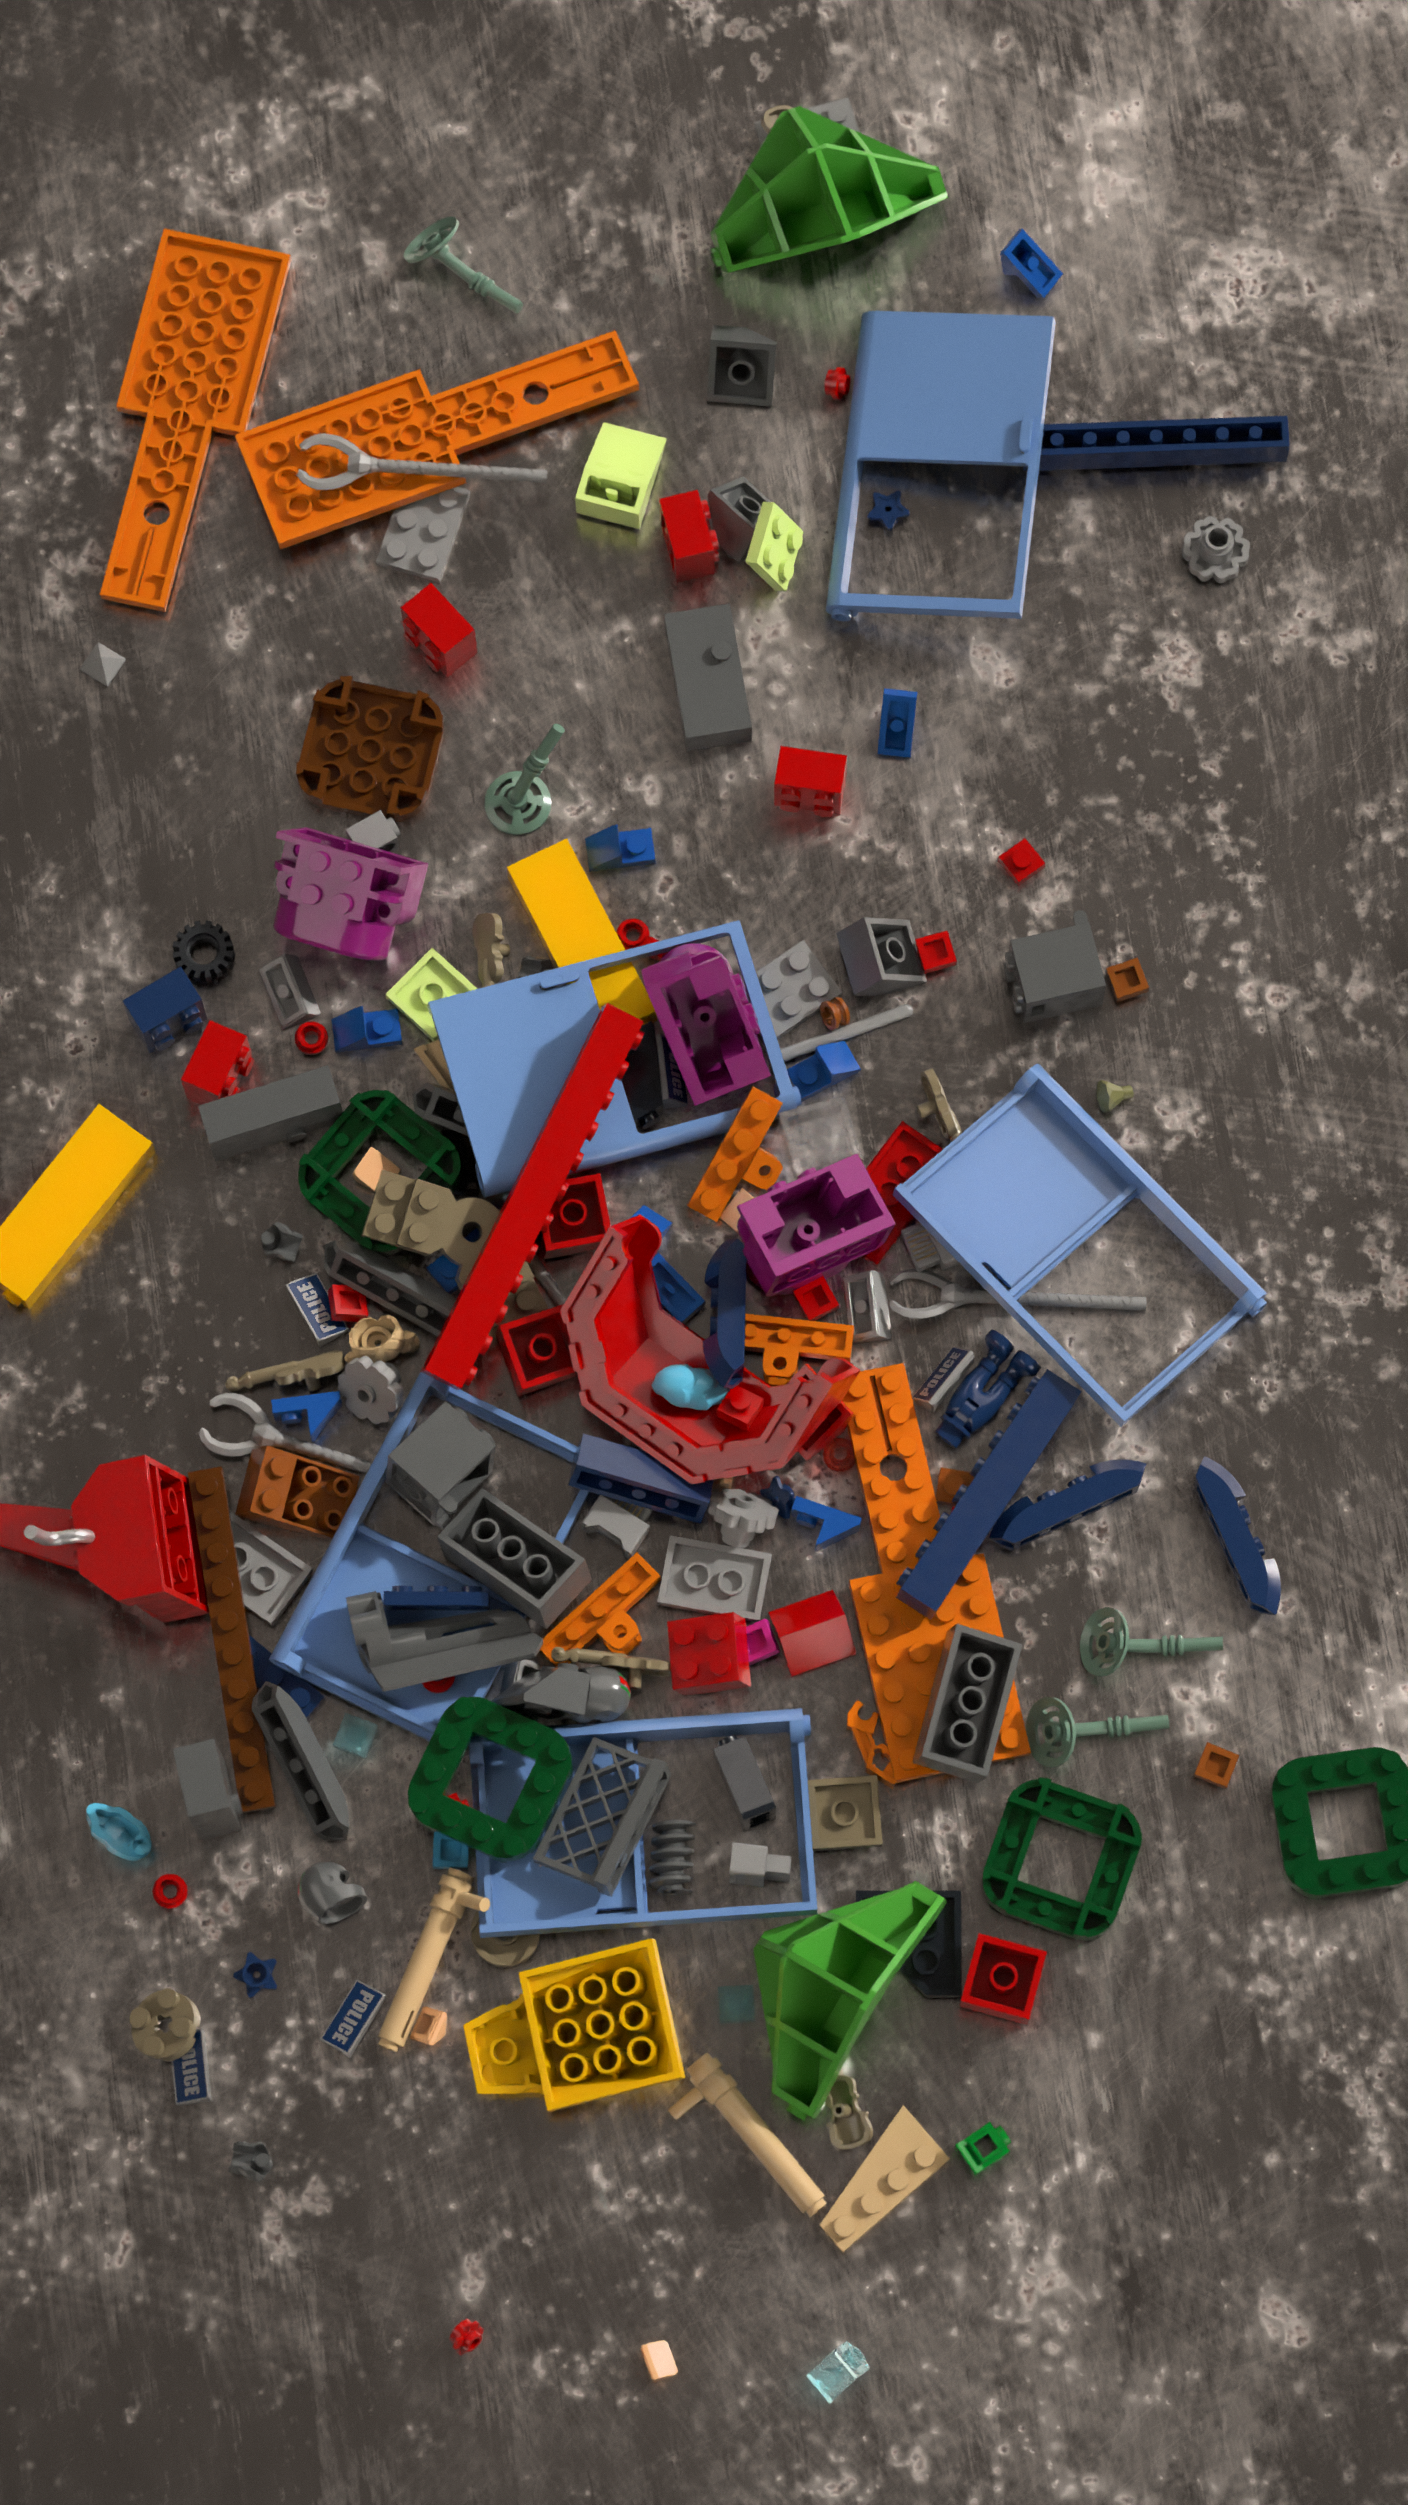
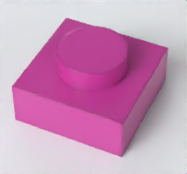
M762 1619L746 1627L749 1666L781 1652L767 1619Z

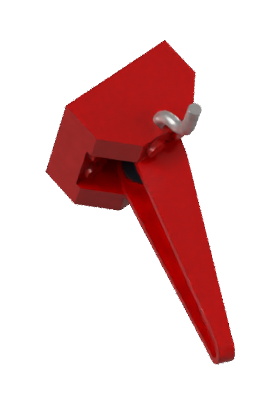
M141 1455L100 1464L71 1504V1509L0 1503V1547L78 1571L115 1600L127 1606L136 1605L153 1618L164 1623L209 1614L189 1479L151 1457Z

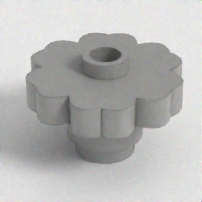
M1213 516L1196 521L1193 532L1187 533L1183 541L1182 557L1190 561L1189 572L1197 576L1201 581H1208L1213 577L1218 583H1224L1228 579L1236 578L1239 567L1245 566L1249 558L1250 542L1242 538V526L1235 524L1230 518H1225L1219 522Z
M368 1356L354 1358L345 1365V1371L338 1376V1391L347 1398L346 1407L351 1412H354L359 1419L368 1417L374 1424L387 1422L396 1415V1410L403 1404V1388L399 1385L401 1375L399 1370L389 1362L384 1363L378 1360L373 1363Z
M727 1488L722 1489L721 1493L713 1492L707 1508V1512L714 1515L713 1519L722 1524L720 1529L723 1534L722 1541L738 1548L747 1547L749 1541L754 1539L755 1532L763 1533L764 1529H773L779 1510L771 1506V1500L757 1493L747 1494L741 1489Z

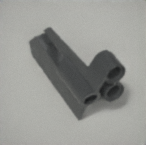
M372 1591L346 1597L354 1639L361 1662L365 1670L373 1675L383 1692L535 1658L543 1645V1638L531 1632L525 1619L511 1610L502 1611L494 1609L388 1626L380 1592ZM488 1623L494 1624L492 1626L442 1637L443 1633Z

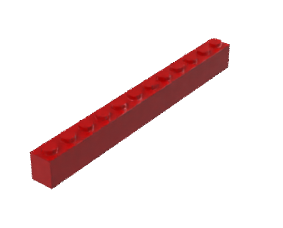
M609 1003L602 1006L420 1372L455 1390L462 1389L464 1384L469 1386L478 1370L473 1365L479 1354L483 1356L486 1354L493 1340V1337L489 1335L493 1324L500 1325L508 1310V1306L504 1305V1302L509 1292L515 1294L524 1276L519 1274L524 1262L530 1264L537 1252L539 1245L534 1242L539 1232L545 1233L551 1224L554 1215L549 1212L555 1201L561 1202L569 1187V1184L564 1182L569 1171L576 1172L583 1159L584 1154L580 1152L584 1141L590 1142L598 1129L599 1123L595 1122V1119L600 1109L606 1111L612 1101L614 1093L610 1089L615 1079L621 1081L629 1066V1062L625 1061V1058L630 1048L634 1051L637 1049L644 1036V1032L640 1031L644 1021Z

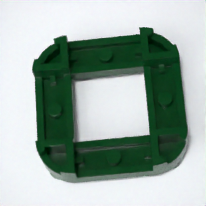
M370 1090L354 1095L349 1100L350 1105L308 1154H303L298 1164V1183L304 1197L359 1244L379 1254L391 1256L403 1249L361 1236L370 1207L337 1181L335 1177L378 1127L427 1166L418 1177L420 1180L448 1188L453 1193L462 1179L464 1164L459 1151L453 1143L423 1118L415 1114L396 1095L387 1090Z
M460 1697L445 1710L410 1781L408 1805L418 1822L428 1830H433L492 1857L493 1860L506 1863L507 1861L521 1859L530 1852L533 1853L538 1847L541 1834L567 1780L572 1775L573 1765L570 1748L558 1732L481 1697ZM473 1735H478L535 1761L506 1823L445 1796Z
M1371 1747L1300 1757L1287 1762L1278 1770L1270 1789V1801H1272L1283 1866L1282 1874L1286 1883L1288 1882L1294 1890L1307 1896L1308 1899L1319 1900L1327 1896L1384 1888L1396 1889L1408 1882V1767L1397 1752L1380 1747ZM1373 1785L1376 1788L1386 1851L1318 1860L1308 1794Z
M1038 1777V1779L1024 1782L1011 1792L984 1866L982 1874L984 1898L995 1910L1015 1919L1076 1940L1098 1939L1111 1928L1117 1917L1141 1847L1142 1834L1140 1825L1135 1816L1130 1812V1809L1121 1803H1118V1805L1053 1783L1051 1782L1052 1779ZM1039 1817L1105 1840L1084 1903L1018 1880Z

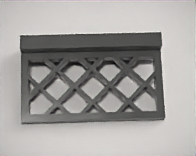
M593 1737L533 1857L534 1862L596 1887L600 1893L612 1897L672 1775L667 1762L657 1758L650 1760ZM598 1749L610 1753L615 1764L595 1771L592 1761ZM617 1757L622 1758L624 1760L618 1762ZM633 1764L645 1768L640 1779L626 1783L621 1769ZM589 1767H590L591 1773L586 1774L587 1771H588V1769H589ZM618 1771L623 1785L603 1792L598 1778ZM595 1780L600 1794L580 1801L577 1794L580 1785ZM635 1789L631 1796L629 1790ZM626 1792L629 1800L626 1808L611 1814L606 1799ZM575 1797L576 1803L571 1805ZM603 1801L608 1816L588 1823L583 1808ZM579 1810L584 1825L565 1832L562 1825L565 1815ZM620 1819L616 1826L614 1821ZM611 1823L614 1832L610 1840L596 1845L591 1830ZM558 1829H560L561 1834L556 1835ZM587 1832L592 1847L573 1853L568 1839ZM561 1841L565 1842L569 1853L568 1856L558 1860L545 1856L551 1845ZM605 1850L601 1857L599 1851ZM595 1853L599 1863L593 1875L580 1871L576 1860ZM572 1862L574 1868L567 1866L566 1864Z

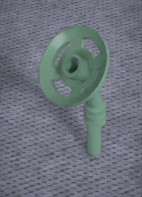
M446 217L433 223L423 230L406 248L404 258L408 263L423 261L432 256L434 260L438 259L469 284L470 289L475 290L478 294L481 293V296H489L516 314L523 308L522 301L496 286L493 279H489L488 276L483 275L479 271L474 272L448 251L450 247L447 244L453 238L459 226V221L456 217Z
M553 724L537 750L531 751L523 763V771L505 773L495 779L489 786L485 795V811L492 825L501 832L516 836L526 835L536 831L546 822L551 811V796L545 783L538 777L549 762L548 756L565 732V729L560 724ZM512 780L511 783L505 785V786L501 789V791H500V793H499L498 796L494 795L495 792H496V790H497L503 783H505L506 781ZM532 783L537 786L541 795H533L529 789ZM514 788V789H512V790L509 791L507 797H504L505 793H506L509 789ZM528 804H531L530 809L525 813H522L527 809ZM502 806L503 810L513 817L512 823L509 824L500 819L494 809ZM540 807L541 811L537 817L524 824L523 820L529 818L536 808Z
M1110 1607L1098 1609L1089 1617L1080 1639V1655L1084 1667L1092 1675L1100 1677L1108 1676L1115 1672L1123 1662L1127 1652L1162 1653L1163 1656H1167L1168 1653L1171 1656H1175L1176 1652H1178L1179 1656H1183L1184 1652L1223 1650V1636L1183 1638L1182 1635H1178L1177 1639H1175L1174 1635H1170L1169 1639L1166 1636H1162V1639H1129V1629L1125 1617L1120 1611ZM1114 1617V1622L1100 1625L1105 1619ZM1114 1628L1113 1633L1107 1632L1109 1629ZM1094 1636L1097 1637L1096 1647L1099 1655L1095 1658L1093 1657L1092 1643ZM1104 1663L1112 1664L1110 1667L1102 1668Z
M1045 1697L1034 1703L1026 1720V1733L1031 1754L1040 1764L1046 1767H1057L1064 1764L1073 1752L1076 1737L1108 1734L1112 1738L1114 1734L1117 1737H1121L1122 1733L1125 1736H1129L1130 1732L1170 1729L1168 1715L1128 1718L1127 1715H1124L1123 1719L1120 1716H1116L1115 1720L1112 1717H1108L1107 1721L1075 1723L1067 1705L1054 1697ZM1050 1706H1056L1059 1708V1711L1047 1713L1045 1709ZM1057 1716L1059 1721H1053L1052 1718ZM1039 1722L1044 1724L1042 1728V1735L1045 1742L1042 1745L1040 1744L1038 1736ZM1056 1742H1061L1062 1744L1060 1747L1054 1746ZM1051 1752H1063V1755L1058 1758L1049 1756Z

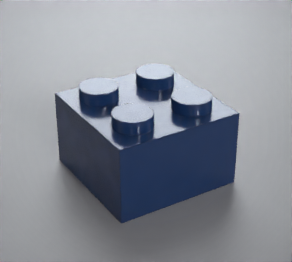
M181 966L122 1000L130 1023L149 1053L156 1049L157 1051L167 1049L174 1043L176 1037L185 1032L186 1034H191L203 1026V1022L207 1020L202 999Z

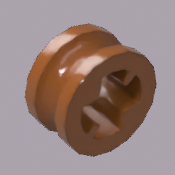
M838 996L832 998L831 1002L824 1001L821 1003L820 1014L828 1029L831 1031L836 1030L839 1025L846 1026L850 1023V1012L842 998Z

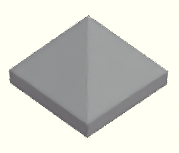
M98 642L80 667V671L108 687L126 659Z

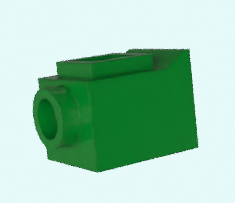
M991 2122L957 2143L954 2150L958 2155H962L971 2168V2175L975 2178L1008 2156L1010 2150L1007 2145L1012 2142L1001 2125L994 2128ZM988 2134L997 2149L983 2158L974 2143Z

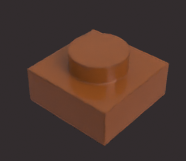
M1138 957L1106 968L1105 973L1117 1002L1149 992V985Z
M941 1467L936 1491L937 1504L955 1507L956 1504L952 1502L953 1497L962 1484L969 1487L974 1476L967 1471Z
M1207 1742L1194 1777L1226 1789L1240 1755Z

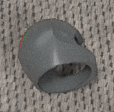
M595 1666L578 1670L579 1672L591 1674L585 1715L570 1719L579 1723H586L596 1719L597 1722L603 1723L620 1717L628 1708L630 1702V1687L626 1678L610 1667Z
M318 1862L310 1866L302 1874L298 1882L297 1891L300 1904L308 1914L321 1924H332L353 1915L366 1904L367 1896L362 1886L345 1884L350 1873L345 1867L334 1862ZM354 1897L344 1905L336 1904L342 1900Z

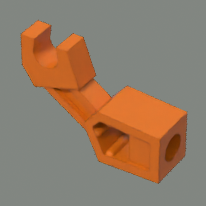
M857 1700L847 1714L846 1729L851 1730L866 1767L865 1772L871 1776L877 1775L880 1782L894 1789L897 1781H895L891 1761L883 1771L878 1769L875 1764H872L877 1753H880L882 1758L886 1757L889 1760L888 1747L885 1744L876 1745L873 1739L879 1714L873 1712L868 1720H862L858 1716V1712L863 1708L864 1704Z

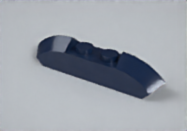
M738 1238L727 1239L719 1246L709 1261L704 1283L711 1288L710 1308H717V1316H710L709 1337L703 1340L705 1360L715 1379L724 1388L732 1389L743 1380L747 1259L743 1254L744 1244Z
M1204 1456L1193 1485L1249 1609L1261 1614L1276 1615L1281 1596L1279 1570L1274 1558L1262 1559L1261 1556L1265 1555V1550L1258 1536L1252 1537L1248 1525L1251 1524L1248 1511L1244 1505L1239 1506L1237 1503L1246 1494L1228 1470Z
M1125 1459L1100 1462L1089 1466L1092 1477L1087 1479L1086 1475L1079 1476L1067 1484L1069 1488L1058 1493L1054 1489L1047 1491L1036 1498L1038 1502L1033 1504L1028 1496H1025L1012 1504L1000 1516L989 1538L1000 1546L1015 1550L1133 1495L1139 1489L1147 1463Z

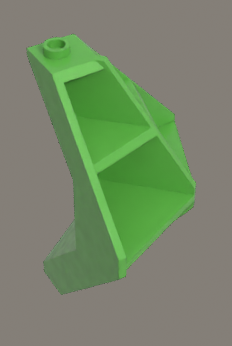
M801 106L782 111L710 232L714 248L710 249L713 263L716 268L721 267L723 272L729 273L842 244L865 236L947 199L948 196L939 166L926 163Z
M914 1881L900 1889L764 1931L753 1950L773 2062L771 2092L789 2104L786 2111L805 2121L807 2116L814 2120L817 2118L854 2042L895 1974L941 1913L947 1903L945 1898Z

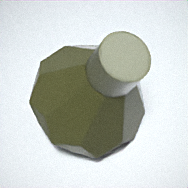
M1100 1080L1096 1085L1097 1103L1104 1113L1113 1110L1122 1100L1131 1099L1134 1095L1131 1085L1120 1087L1104 1080Z

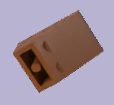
M268 1445L255 1448L251 1451L235 1515L264 1525L332 1540L355 1497L360 1476Z

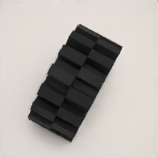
M200 920L194 921L195 926L190 927L187 924L184 926L185 931L183 933L179 931L176 935L177 941H174L172 946L175 965L177 968L182 967L192 984L196 985L198 981L201 982L202 986H208L207 982L212 981L214 985L219 983V977L222 976L225 979L228 976L227 970H232L234 966L235 952L230 935L227 931H223L221 925L216 924V926H213L212 921L206 920L205 924H201ZM200 942H209L217 949L216 957L208 964H198L191 958L193 947Z

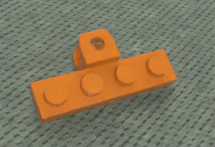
M754 1086L751 1087L686 1204L688 1207L717 1222L741 1178L766 1190L775 1184L783 1166L777 1157L759 1146L783 1102ZM764 1165L770 1166L768 1174H759L760 1167Z
M745 1314L744 1351L764 1353L763 1378L764 1382L770 1386L787 1384L798 1372L799 1357L826 1360L841 1357L849 1362L851 1361L854 1325Z
M638 1552L635 1553L543 1638V1645L539 1652L557 1668L558 1663L571 1664L569 1660L555 1662L551 1657L553 1648L562 1647L565 1651L573 1648L587 1649L599 1638L600 1642L610 1652L623 1653L628 1656L642 1643V1637L637 1624L626 1612L662 1580L661 1576Z

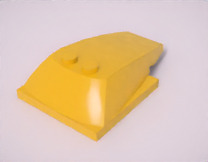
M653 1938L518 1972L523 1992L519 1994V1999L507 2005L503 2004L495 2007L463 2025L477 2094L540 2093L544 2094L547 2111L550 2112L685 2078L657 1944Z

